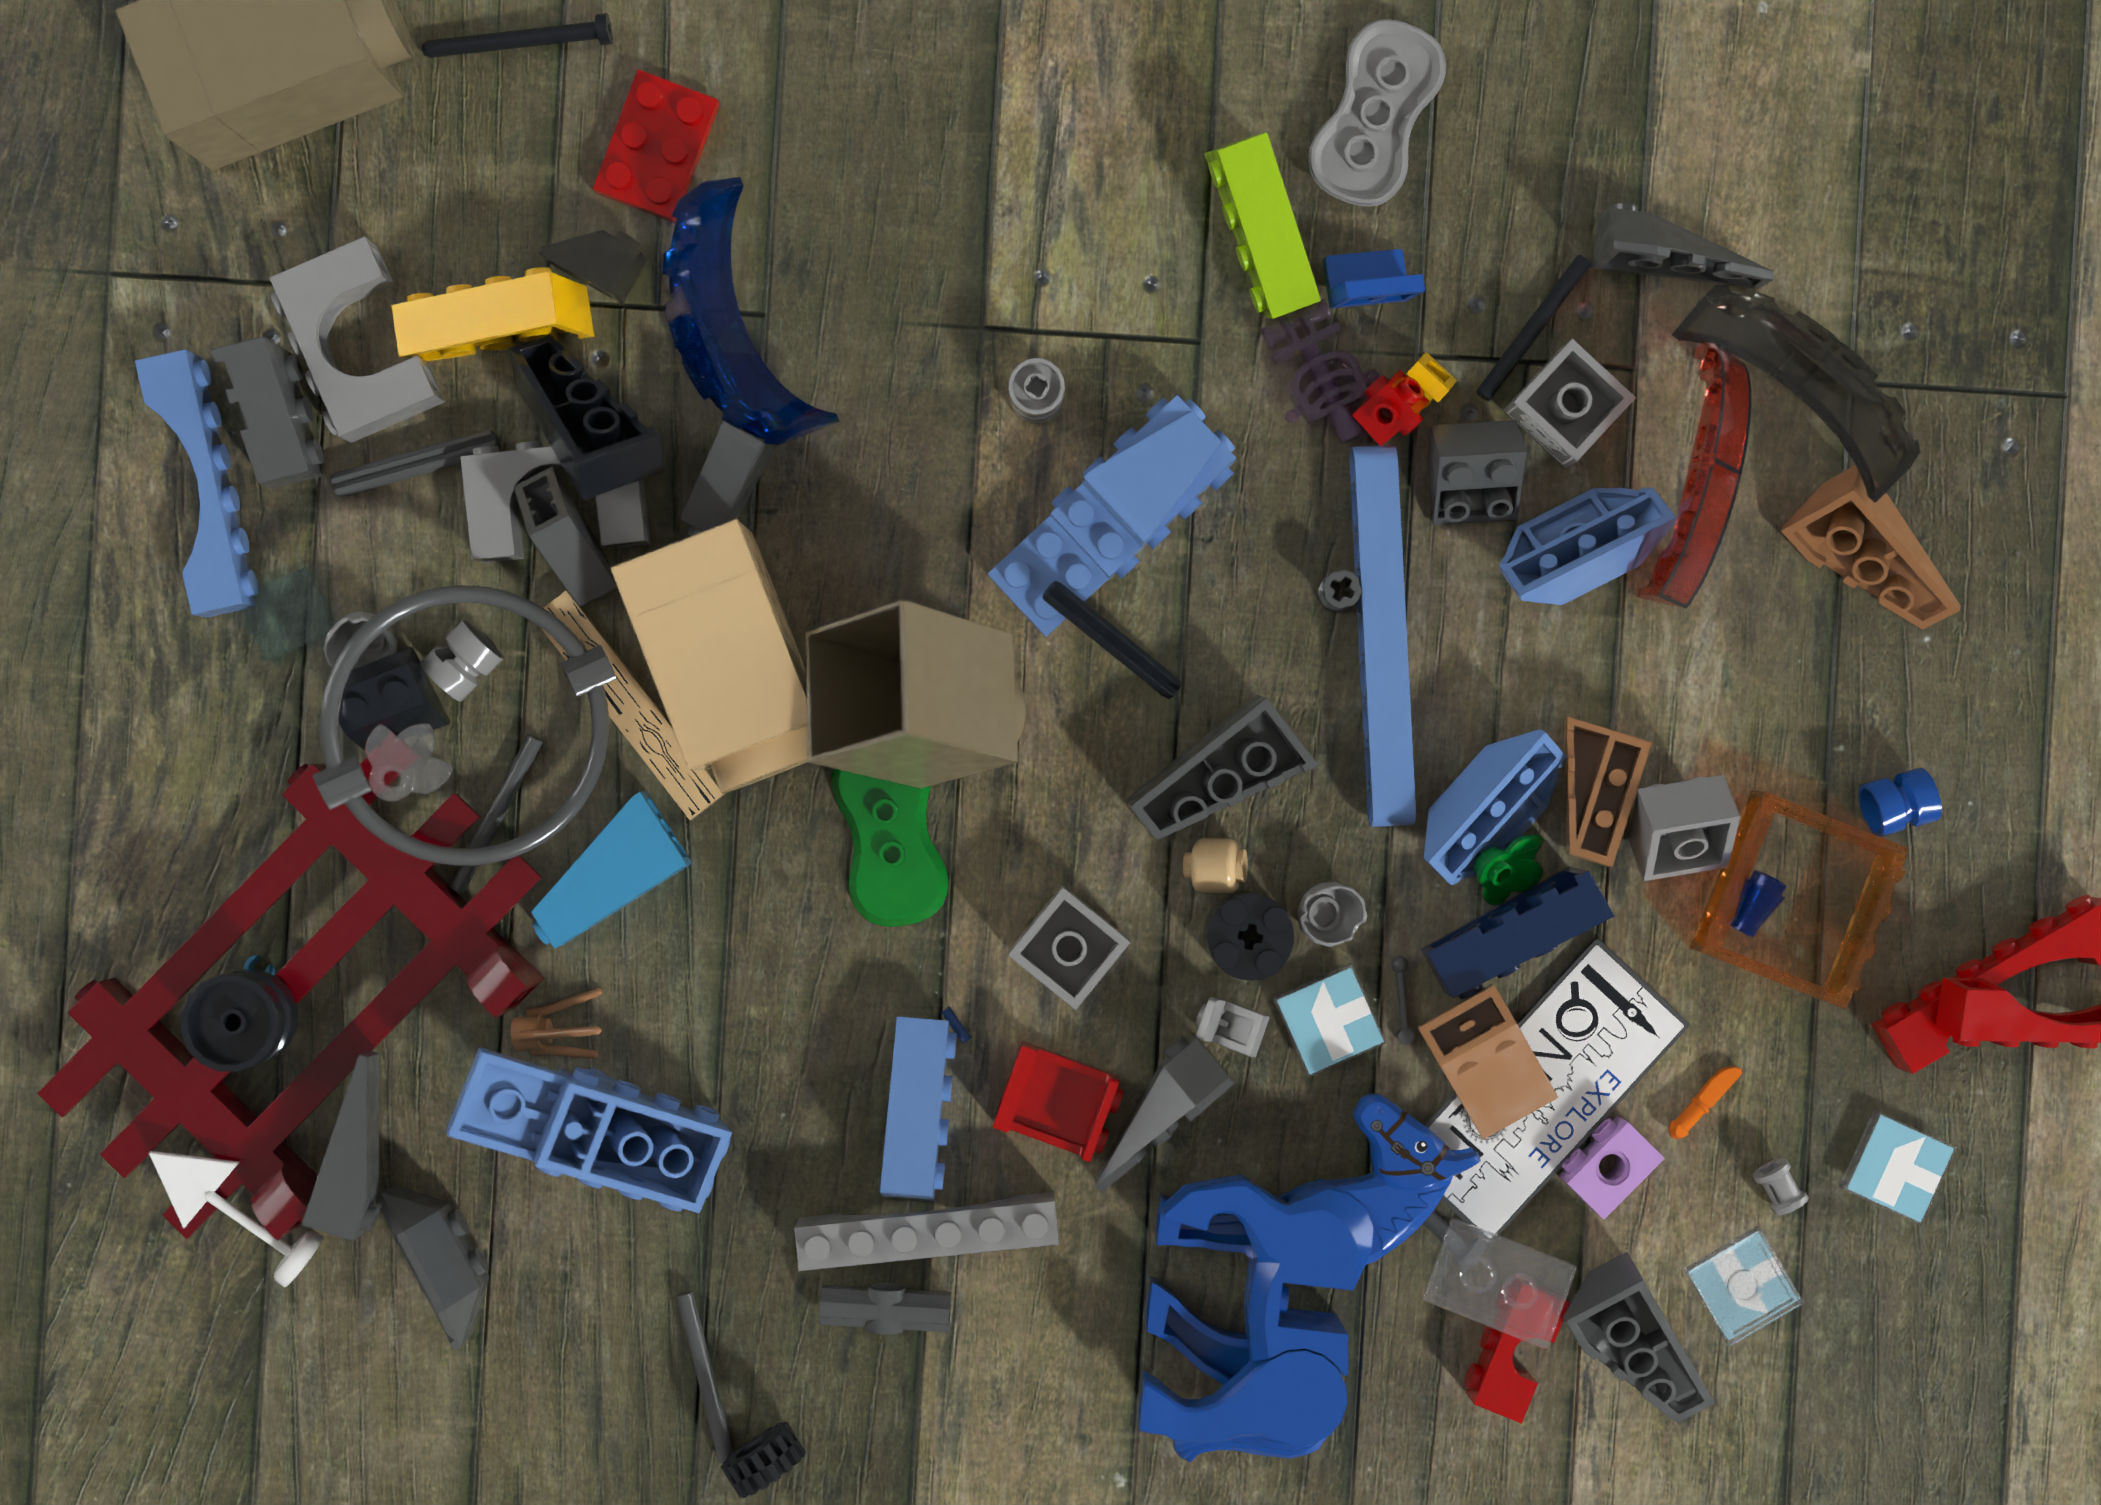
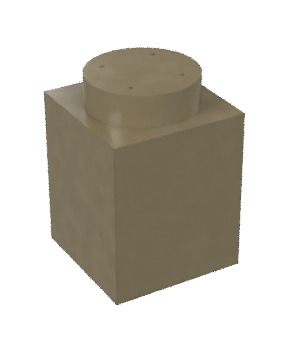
M900 600L806 632L809 763L912 787L924 788L1019 762L1018 741L1025 723L1026 703L1022 687L1014 674L1012 634L905 600Z

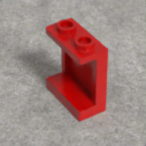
M1022 1041L995 1113L992 1128L1009 1133V1130L1078 1154L1082 1160L1090 1162L1094 1152L1101 1155L1109 1130L1103 1128L1108 1112L1116 1114L1124 1089L1118 1088L1120 1081L1119 1077L1115 1074Z

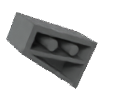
M264 337L211 349L215 363L225 362L233 388L226 389L225 391L230 404L239 403L245 429L240 430V434L258 484L274 489L322 477L319 464L324 462V456L320 443L316 438H312L309 422L313 421V412L308 399L305 396L302 397L298 381L303 379V374L297 357Z

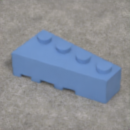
M897 1017L880 1193L883 1198L934 1202L935 1189L943 1190L945 1163H938L939 1145L947 1146L949 1119H941L943 1102H951L953 1076L945 1075L946 1059H955L957 1033L949 1032V1021Z

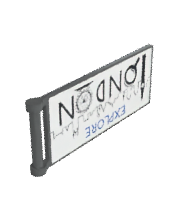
M1593 939L1517 1022L1559 1098L1484 1140L1455 1091L1423 1124L1436 1134L1452 1151L1473 1148L1474 1152H1477L1481 1159L1479 1164L1453 1177L1449 1188L1441 1199L1478 1236L1468 1243L1435 1211L1423 1223L1457 1255L1456 1261L1466 1270L1472 1268L1480 1260L1490 1244L1689 1027L1687 1020L1599 939Z

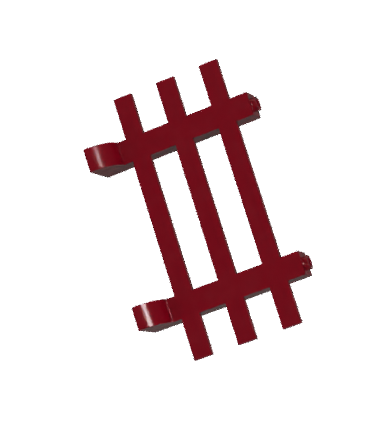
M391 732L360 764L372 791L361 795L369 806L419 757L395 732ZM304 764L288 778L287 782L290 786L281 794L306 820L134 995L116 978L98 982L92 980L75 995V999L78 1002L67 1013L92 1038L37 1093L58 1115L65 1117L119 1063L154 1099L99 1155L123 1178H127L149 1156V1152L154 1151L181 1123L216 1159L239 1162L215 1193L227 1200L243 1184L254 1195L251 1198L254 1214L263 1227L277 1241L302 1226L318 1177L284 1141L354 1071L359 1054L373 1051L455 966L468 976L466 981L471 992L495 1018L516 1009L545 979L494 929L499 921L543 878L521 855L511 858L467 903L456 891L448 887L449 884L432 868L435 864L434 862L418 859L386 844L368 831L353 816L344 803L329 810L312 776L326 769L325 764H311L310 766ZM453 793L411 837L438 846L452 847L481 816L457 793ZM333 845L368 881L276 973L275 976L291 990L296 1005L394 905L431 941L257 1117L221 1082L230 1072H218L200 1064L187 1050L186 1046L160 1020L318 858ZM207 1201L185 1228H183L173 1205L162 1216L180 1234L188 1239L218 1208Z

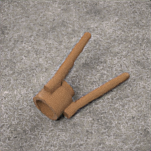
M595 988L542 1007L527 1008L526 1016L514 1017L511 1023V1039L515 1051L530 1050L532 1056L549 1054L596 1059L599 1055L596 1050L547 1044H552L554 1038L599 1035L601 1033L600 1027L553 1029L550 1018L543 1019V1017L598 997L602 994V989Z

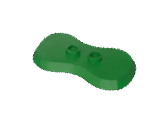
M834 768L831 779L833 796L850 827L853 839L854 852L849 874V894L856 910L870 923L886 927L911 925L930 918L943 905L948 890L947 870L930 839L926 822V810L931 786L917 788Z

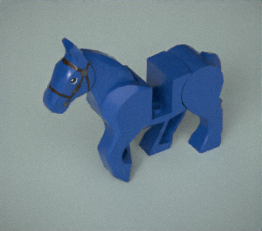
M1374 1093L1362 1097L1353 1110V1118L1360 1130L1367 1136L1370 1144L1373 1168L1371 1174L1339 1180H1324L1320 1178L1299 1185L1278 1197L1267 1192L1244 1175L1225 1176L1183 1185L1172 1196L1160 1192L1155 1229L1157 1245L1204 1247L1220 1251L1242 1252L1249 1256L1244 1297L1245 1333L1227 1331L1208 1323L1188 1308L1173 1290L1154 1276H1150L1145 1314L1147 1332L1170 1342L1199 1370L1214 1378L1223 1386L1214 1394L1198 1399H1188L1174 1393L1158 1378L1147 1371H1142L1137 1414L1138 1429L1171 1438L1174 1451L1179 1458L1188 1462L1193 1461L1200 1453L1215 1450H1236L1254 1455L1286 1459L1304 1456L1318 1450L1326 1437L1330 1436L1341 1423L1347 1406L1346 1385L1341 1374L1343 1376L1348 1375V1334L1337 1314L1288 1308L1289 1289L1284 1287V1283L1353 1291L1365 1265L1384 1257L1405 1242L1434 1212L1449 1188L1453 1177L1481 1162L1478 1153L1474 1152L1473 1148L1452 1151L1429 1128L1387 1097Z

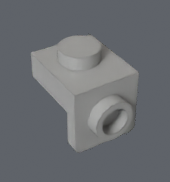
M1210 997L1198 1013L1196 1038L1214 1042L1249 1057H1256L1270 1017L1228 1000Z

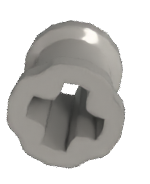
M1786 1158L1772 1160L1759 1167L1752 1175L1756 1183L1763 1185L1772 1201L1770 1208L1778 1216L1795 1211L1802 1207L1809 1199L1805 1191L1799 1190L1789 1172L1791 1165Z

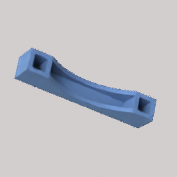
M186 349L135 360L144 403L159 414L177 434L190 457L197 478L200 499L199 526L192 553L182 572L191 615L208 618L257 607L255 595L259 593V586L255 573L248 568L245 553H248L250 549L249 540L243 528L239 527L236 511L240 510V500L236 489L232 485L230 486L227 469L231 467V460L226 446L221 444L217 427H221L222 422L219 409L215 402H211L208 385L212 384L210 368L204 359L202 360L201 356Z

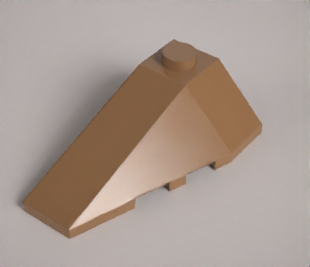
M1860 462L1824 482L1782 526L1781 532L1807 561L1819 568L1822 565L1843 576L1842 582L1852 588H1855L1857 585L1878 597L1880 605L1922 630L1960 611L1961 605L1886 491L1876 503L1874 502L1871 485ZM1874 479L1879 495L1883 488Z

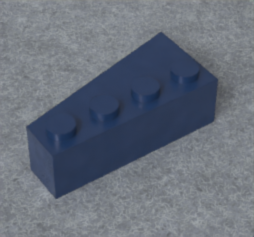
M1568 866L1536 884L1531 889L1516 895L1420 950L1444 993L1452 998L1459 995L1460 999H1465L1482 990V983L1496 976L1497 978H1503L1512 974L1521 967L1520 964L1551 952L1559 944L1583 934L1615 916L1590 871Z

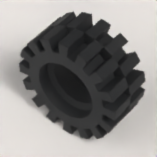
M784 1421L783 1423L776 1424L773 1428L769 1427L761 1435L754 1436L753 1440L740 1446L739 1450L734 1451L730 1458L723 1462L721 1469L739 1498H746L748 1495L756 1494L759 1489L767 1488L771 1482H776L781 1478V1475L793 1469L792 1466L802 1460L801 1458L805 1456L806 1451L789 1423Z

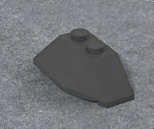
M392 1184L378 1193L376 1204L380 1207L452 1349L455 1350L472 1336L489 1282L487 1259L479 1248L474 1249L467 1236L469 1227L465 1217L459 1210L454 1211L450 1202Z

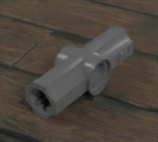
M882 1282L872 1283L867 1287L823 1285L819 1304V1325L865 1327L867 1332L881 1335L899 1334L904 1330L949 1332L951 1292L906 1290V1287L901 1284Z

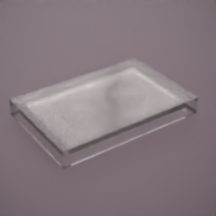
M1452 1217L1422 1300L1548 1350L1577 1265Z

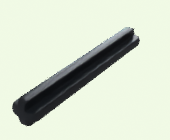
M1054 581L1043 594L1044 601L1163 697L1171 699L1181 688L1182 683L1180 679L1062 583Z

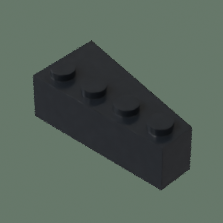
M550 334L509 348L515 385L582 501L665 472L661 435L651 426L646 428L638 420L637 413L627 404L622 406L610 395L609 388L600 379L596 381L585 372L584 365Z

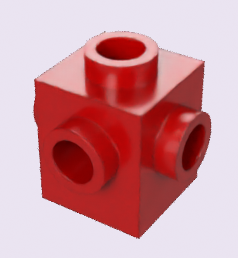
M1399 370L1390 379H1387L1383 374L1378 377L1364 391L1368 398L1357 408L1352 416L1381 447L1397 432H1400L1403 436L1410 433L1423 420L1419 413L1429 400L1424 396V391L1420 384Z

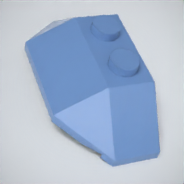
M1593 488L1519 525L1509 543L1505 557L1500 562L1499 569L1521 601L1564 605L1639 567L1675 525L1676 516L1654 488H1641L1640 491L1627 488Z
M1541 729L1486 745L1429 808L1424 859L1450 885L1460 882V879L1476 876L1474 864L1482 852L1491 847L1505 850L1514 840L1521 837L1547 809L1558 782L1559 769L1564 766L1567 756L1548 734Z

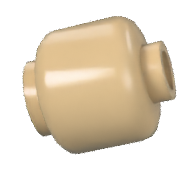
M1199 838L1194 843L1192 852H1185L1184 877L1191 878L1194 889L1199 893L1232 894L1237 890L1239 884H1245L1248 873L1247 852L1245 849H1240L1239 844L1232 838Z

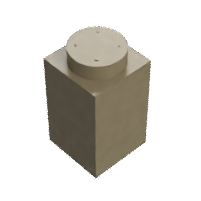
M139 0L115 9L164 136L212 171L403 98L392 65L414 57L412 42L395 0Z

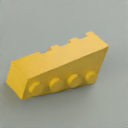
M547 267L528 269L525 271V277L515 279L509 276L490 277L485 279L486 285L473 288L472 285L468 284L452 285L446 288L445 294L436 296L432 293L411 294L407 296L408 302L391 305L398 355L406 359L419 356L428 362L475 355V346L480 345L481 350L487 351L509 350L510 347L515 346L514 340L519 339L521 342H528L550 334L558 341L557 334L565 332L576 334L579 339L594 337L587 286L552 273L551 269Z

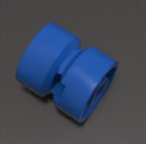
M1916 768L1896 774L1893 782L1888 778H1882L1861 784L1859 787L1858 799L1862 816L1866 825L1876 837H1883L1903 831L1906 823L1909 822L1914 827L1938 821L1941 817L1942 807L1938 789L1933 778L1924 768Z

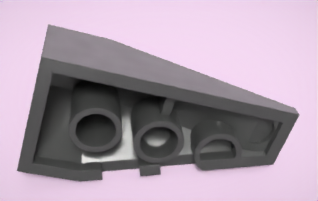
M1194 1034L1188 1039L1183 1035L1179 1036L1164 1050V1054L1167 1057L1160 1063L1094 1177L1095 1187L1100 1192L1104 1191L1142 1160L1146 1155V1151L1143 1148L1150 1143L1153 1147L1158 1144L1162 1145L1172 1136V1132L1179 1125L1177 1121L1184 1116L1191 1122L1235 1084L1228 1072Z
M1628 1252L1589 1271L1563 1316L1584 1353L1594 1360L1597 1358L1610 1368L1613 1375L1635 1387L1647 1401L1676 1423L1715 1404Z

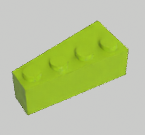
M1268 133L1253 135L1204 153L1211 178L1223 203L1222 210L1229 229L1233 230L1238 244L1236 253L1239 263L1244 272L1248 271L1253 284L1249 291L1257 313L1263 311L1266 318L1274 319L1320 302L1321 298Z

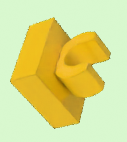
M1427 352L1406 373L1420 384L1425 397L1429 400L1424 408L1433 399L1439 402L1457 382V379Z

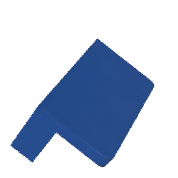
M1401 249L1328 255L1322 260L1330 309L1404 302L1426 291L1423 274H1406L1404 255Z

